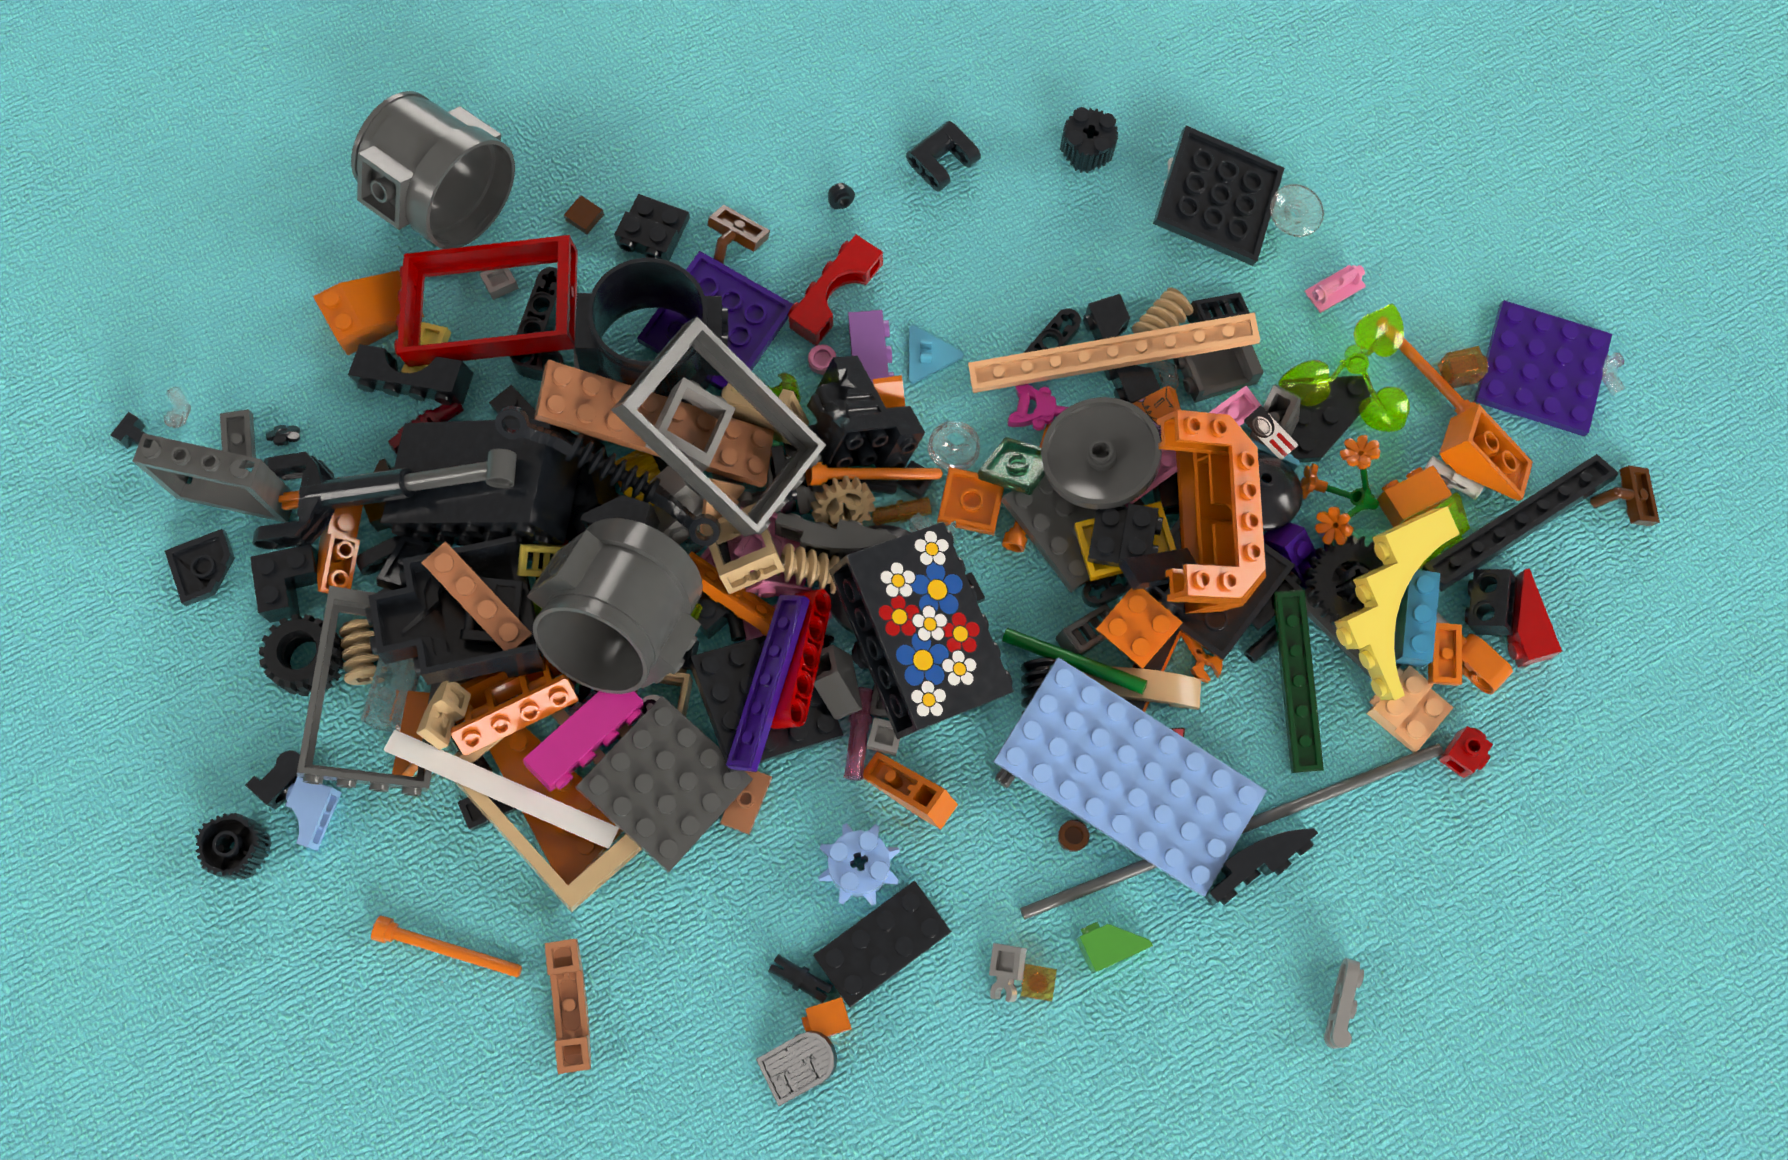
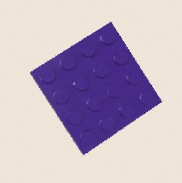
M699 251L686 271L697 280L705 296H722V308H728V348L752 371L789 318L788 312L793 303ZM658 308L637 337L638 343L659 354L690 319L678 312ZM713 376L710 384L722 391L729 382L723 376Z
M1503 300L1498 308L1474 402L1585 437L1590 431L1612 334Z

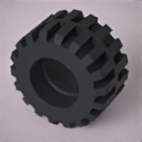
M299 614L291 615L290 621L284 617L279 620L281 625L278 627L272 625L269 628L272 633L269 637L264 635L262 639L265 647H259V654L264 658L259 661L261 667L266 669L264 671L265 675L272 682L291 694L296 695L298 693L301 696H309L313 683L323 621L319 618L315 619L311 615L305 614L302 618ZM336 632L326 684L327 690L333 686L330 683L333 679L338 681L342 676L338 671L343 669L342 651L345 649L341 647L340 642L342 639ZM316 642L314 659L301 669H292L290 660L294 650L303 643Z

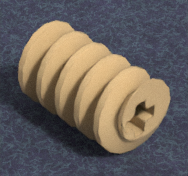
M1172 287L1167 288V291L1162 293L1160 299H1157L1153 306L1146 311V314L1139 318V322L1132 326L1133 334L1179 326V323L1186 321V315L1190 316L1193 313V307L1180 291Z
M788 543L785 545L780 556L785 569L783 571L785 582H789L792 575H795L796 585H800L803 579L807 578L808 588H811L815 581H818L819 589H824L827 584H830V593L834 594L837 589L829 570L840 561L838 556L833 555L829 559L828 554L822 552L817 557V553L813 549L806 553L804 547L799 546L794 551L792 544Z
M355 619L345 622L339 630V635L343 637L340 645L345 649L342 651V658L346 661L343 663V670L348 672L344 676V681L350 685H367L379 682L381 678L375 677V674L384 670L382 666L374 665V662L380 661L381 658L378 654L374 655L372 652L370 636L375 635L374 631H370V628H373V626H369L367 619Z

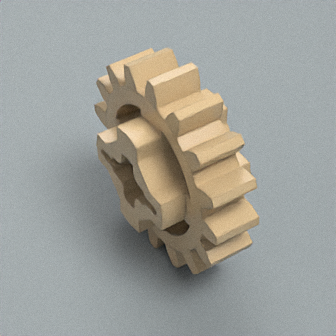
M844 476L842 482L832 478L833 485L828 486L824 483L822 484L824 491L822 493L815 492L814 494L817 501L811 502L813 509L811 514L815 522H824L834 529L837 528L839 519L845 521L855 520L863 525V520L871 521L872 519L869 512L875 511L873 504L875 498L868 485L865 482L861 484L857 477L852 482H850L848 476Z

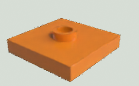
M949 467L937 524L944 522L945 526L994 536L1006 479Z

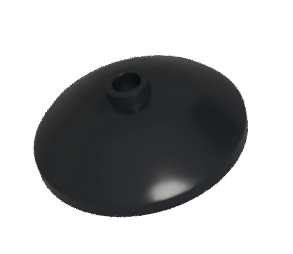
M1258 451L1263 531H1271L1284 527L1294 519L1302 505L1303 492L1299 478L1288 464L1273 455Z

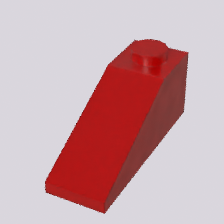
M1530 568L1523 570L1515 576L1517 578L1513 631L1512 636L1507 635L1508 652L1510 657L1515 660L1517 667L1548 660L1562 652Z

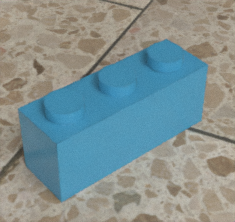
M1417 570L1405 590L1398 610L1394 633L1396 664L1422 668L1433 662L1440 573Z

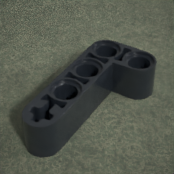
M547 267L538 274L516 335L554 331L556 326L557 268ZM543 307H549L544 312H538ZM559 351L510 356L519 375L542 381L545 364L548 360L565 365ZM524 357H531L527 362H520Z

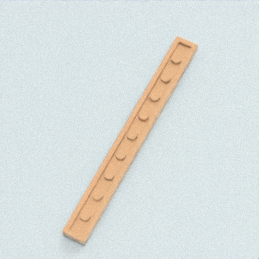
M1254 312L969 362L968 366L973 393L1259 344L1260 336Z

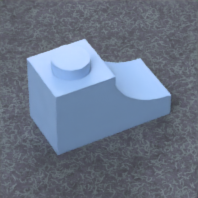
M297 777L295 783H292L287 790V803L285 806L293 809L298 819L299 835L296 843L318 851L342 792L323 784L302 782L303 778Z

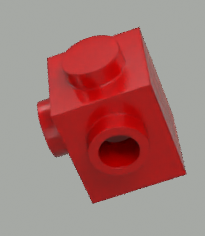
M1466 726L1455 734L1438 760L1462 778L1473 774L1476 769L1481 770L1487 764L1491 757L1488 751L1493 744L1486 739L1487 737L1483 732Z

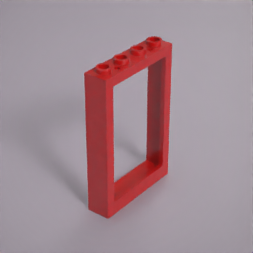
M570 235L404 254L403 265L400 266L402 286L401 290L398 291L400 314L396 317L398 339L394 343L397 356L401 357L408 367L429 365L435 357L468 361L575 349L578 250ZM557 263L555 331L421 345L425 277Z

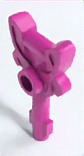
M1028 384L1015 386L1016 394L1019 398L1017 410L1008 417V426L1026 427L1033 425L1035 430L1041 431L1044 429L1045 423L1050 424L1054 417H1057L1068 407L1057 406L1054 396H1051V390L1048 387H1042L1038 391ZM1030 400H1034L1036 408L1032 414H1027Z

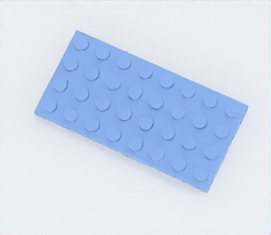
M1059 657L1054 662L993 760L1001 768L1204 897L1267 792L1258 784Z

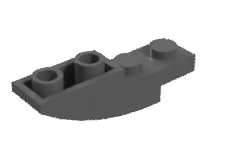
M779 512L775 521V535L800 542V546L805 548L806 553L813 549L816 551L817 557L820 553L824 552L828 554L829 559L831 556L836 555L842 560L846 555L897 538V536L892 535L885 529L868 528L855 520L845 521L839 519L837 528L834 529L824 522L814 523L804 520L801 516L794 513L784 514Z

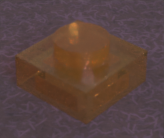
M1025 964L1020 997L1052 1002L1057 969Z

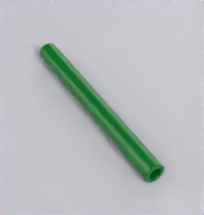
M1007 628L1003 635L1002 641L1045 658L1057 659L1059 657L1081 672L1143 695L1148 680L1024 633Z

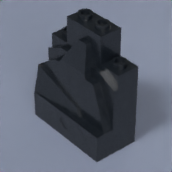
M516 535L452 548L479 577L523 581L520 621L533 634V623L536 615L533 601L527 597L531 590L528 576L517 575L520 546ZM432 553L402 559L404 570L399 571L401 589L368 595L370 607H366L365 612L369 626L374 628L375 636H370L373 654H378L384 664L413 658L416 675H421L427 685L444 681L450 683L496 672H503L507 674L508 678H514L546 670L543 654L535 642L534 635L520 647L505 651L496 642L459 639L460 630L464 629L466 610L421 563ZM477 623V631H485V630Z

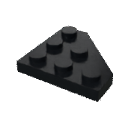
M1367 375L1282 380L1280 385L1283 389L1301 398L1299 421L1291 436L1298 446L1290 454L1300 462H1319L1370 404L1371 398Z

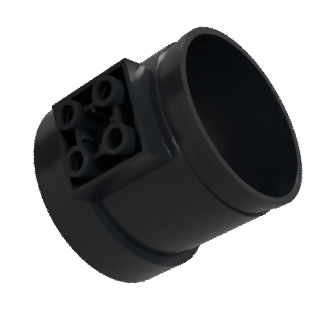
M638 258L625 261L606 272L596 283L592 293H577L575 351L580 370L632 386L652 361H637L619 355L602 341V336L620 317L645 308L672 310L690 320L698 317L728 347V308H722V296H705L697 280L684 268L670 261L658 258ZM691 346L655 388L653 393L668 397L672 388L683 377L697 382L704 390H707L713 376L722 375ZM683 398L681 399V402H684V403H687V404L692 405L691 403H689L688 401L684 400Z

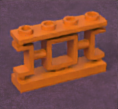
M543 655L546 668L544 671L514 678H508L506 673L496 672L478 676L461 684L460 686L468 691L471 696L465 717L456 721L455 723L458 725L451 728L452 738L463 755H468L578 702V696L569 677L562 674Z

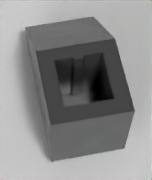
M833 644L823 648L814 686L834 719L838 720L862 709L851 654Z

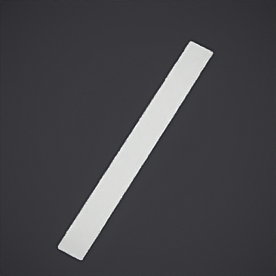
M393 731L384 748L385 752L607 849L611 847L619 828L443 750H438L434 746L400 731Z

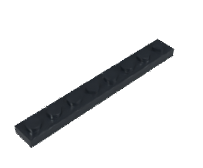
M1596 454L1423 565L1422 570L1440 573L1439 590L1442 592L1614 481L1618 472Z

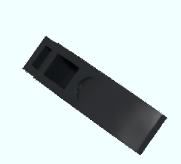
M1314 828L1282 832L1262 839L1233 855L1223 863L1221 868L1226 877L1206 894V900L1212 906L1219 901L1225 905L1238 894L1234 888L1241 882L1248 885L1261 874L1257 870L1258 868L1265 876L1273 872L1277 875L1281 874L1292 864L1288 860L1292 855L1297 852L1301 856L1314 845L1311 839L1318 832Z

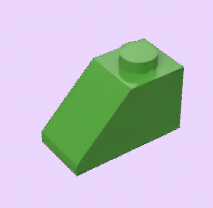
M1098 922L1080 929L1083 935L1076 939L1092 974L1153 946L1149 939L1110 924L1100 927Z

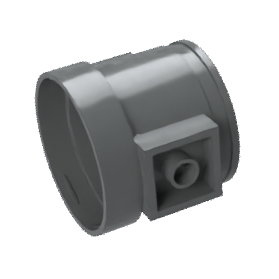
M414 91L397 93L379 104L361 126L351 154L352 173L358 182L357 201L398 230L410 224L413 230L441 249L463 247L482 235L502 211L510 195L515 176L514 156L510 148L501 142V133L461 106L447 112L424 95Z
M607 518L591 524L584 532L554 554L528 593L527 597L542 608L533 623L535 642L542 654L555 668L570 679L588 688L605 693L625 694L636 691L640 687L644 689L652 683L658 684L669 673L675 674L680 670L685 662L683 659L685 652L691 649L697 641L695 634L701 624L691 616V613L702 594L703 585L700 572L688 553L659 530L629 519Z

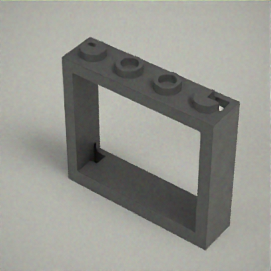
M144 433L141 437L133 462L176 499L284 523L289 521L293 509L283 510L281 508L282 503L278 501V498L284 492H291V490L261 459ZM247 462L254 464L252 472L245 469ZM189 477L193 478L191 484H187Z

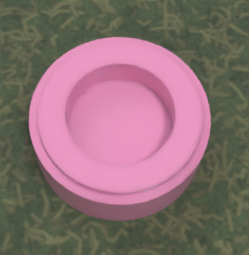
M823 344L813 347L808 354V363L811 370L817 374L824 375L832 358L836 357L835 351L830 346Z

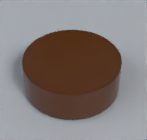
M1078 820L1065 822L1058 831L1059 844L1069 852L1082 850L1089 841L1088 828Z

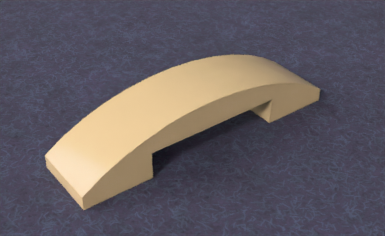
M1113 667L1148 680L1142 695L1084 673L1123 699L1169 704V707L1200 709L1201 679L1150 669Z

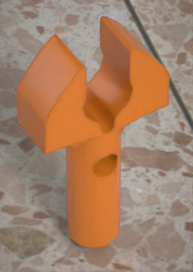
M1182 632L1181 637L1196 660L1195 666L1190 669L1193 676L1201 679L1202 682L1208 683L1211 679L1204 671V665H1208L1213 669L1214 674L1218 678L1222 671V661L1216 656L1206 654L1201 645Z

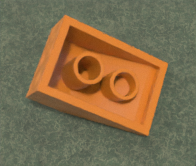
M398 270L341 282L313 296L338 343L347 355L356 352L359 344L370 345L398 330L396 317L400 314L398 291L401 290L402 286Z
M1480 404L1452 417L1439 452L1442 460L1447 465H1450L1457 474L1516 501L1522 500L1533 461Z

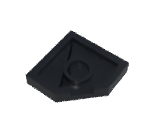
M223 529L165 550L181 603L185 606L214 596L235 559L227 533Z

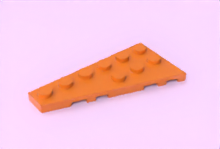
M526 727L505 736L489 749L503 777L616 826L575 788L582 781V778L575 771L571 773L573 778L566 786L560 790L556 787L550 792L525 767L523 758L541 743ZM522 811L551 867L567 885L592 865L607 849ZM618 829V832H617V834H616V836H615L613 842H614V841L617 839V837L623 832L622 830Z

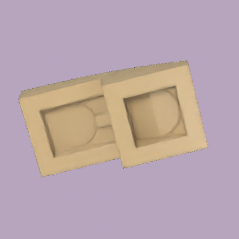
M442 682L429 702L416 733L438 750L447 747L451 738V728L454 727L456 721L465 717L471 694L456 682Z

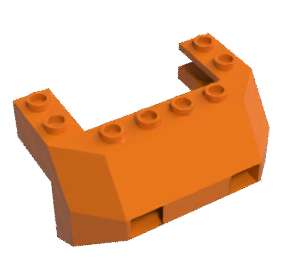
M1175 410L1157 419V425H1161L1162 442L1158 443V447L1163 450L1176 451L1181 549L1188 548L1197 564H1184L1183 569L1172 568L1166 570V577H1169L1170 594L1167 595V601L1185 602V613L1222 612L1237 608L1245 604L1266 578L1258 448L1230 415Z

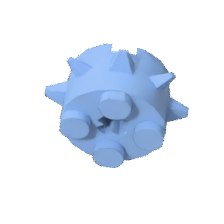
M847 823L843 824L842 836L834 844H821L819 848L828 857L829 868L818 876L819 881H833L836 888L840 890L839 903L842 905L851 896L857 898L865 897L871 906L875 905L876 892L881 889L883 884H898L899 879L890 871V860L900 852L899 847H886L884 842L878 838L879 826L876 824L868 831H853ZM861 857V860L865 859L867 861L864 864V870L858 871L857 867L852 868L850 866L854 863V858Z

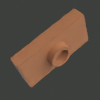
M745 771L753 780L725 810L720 822L721 825L750 835L772 780V776L759 771Z

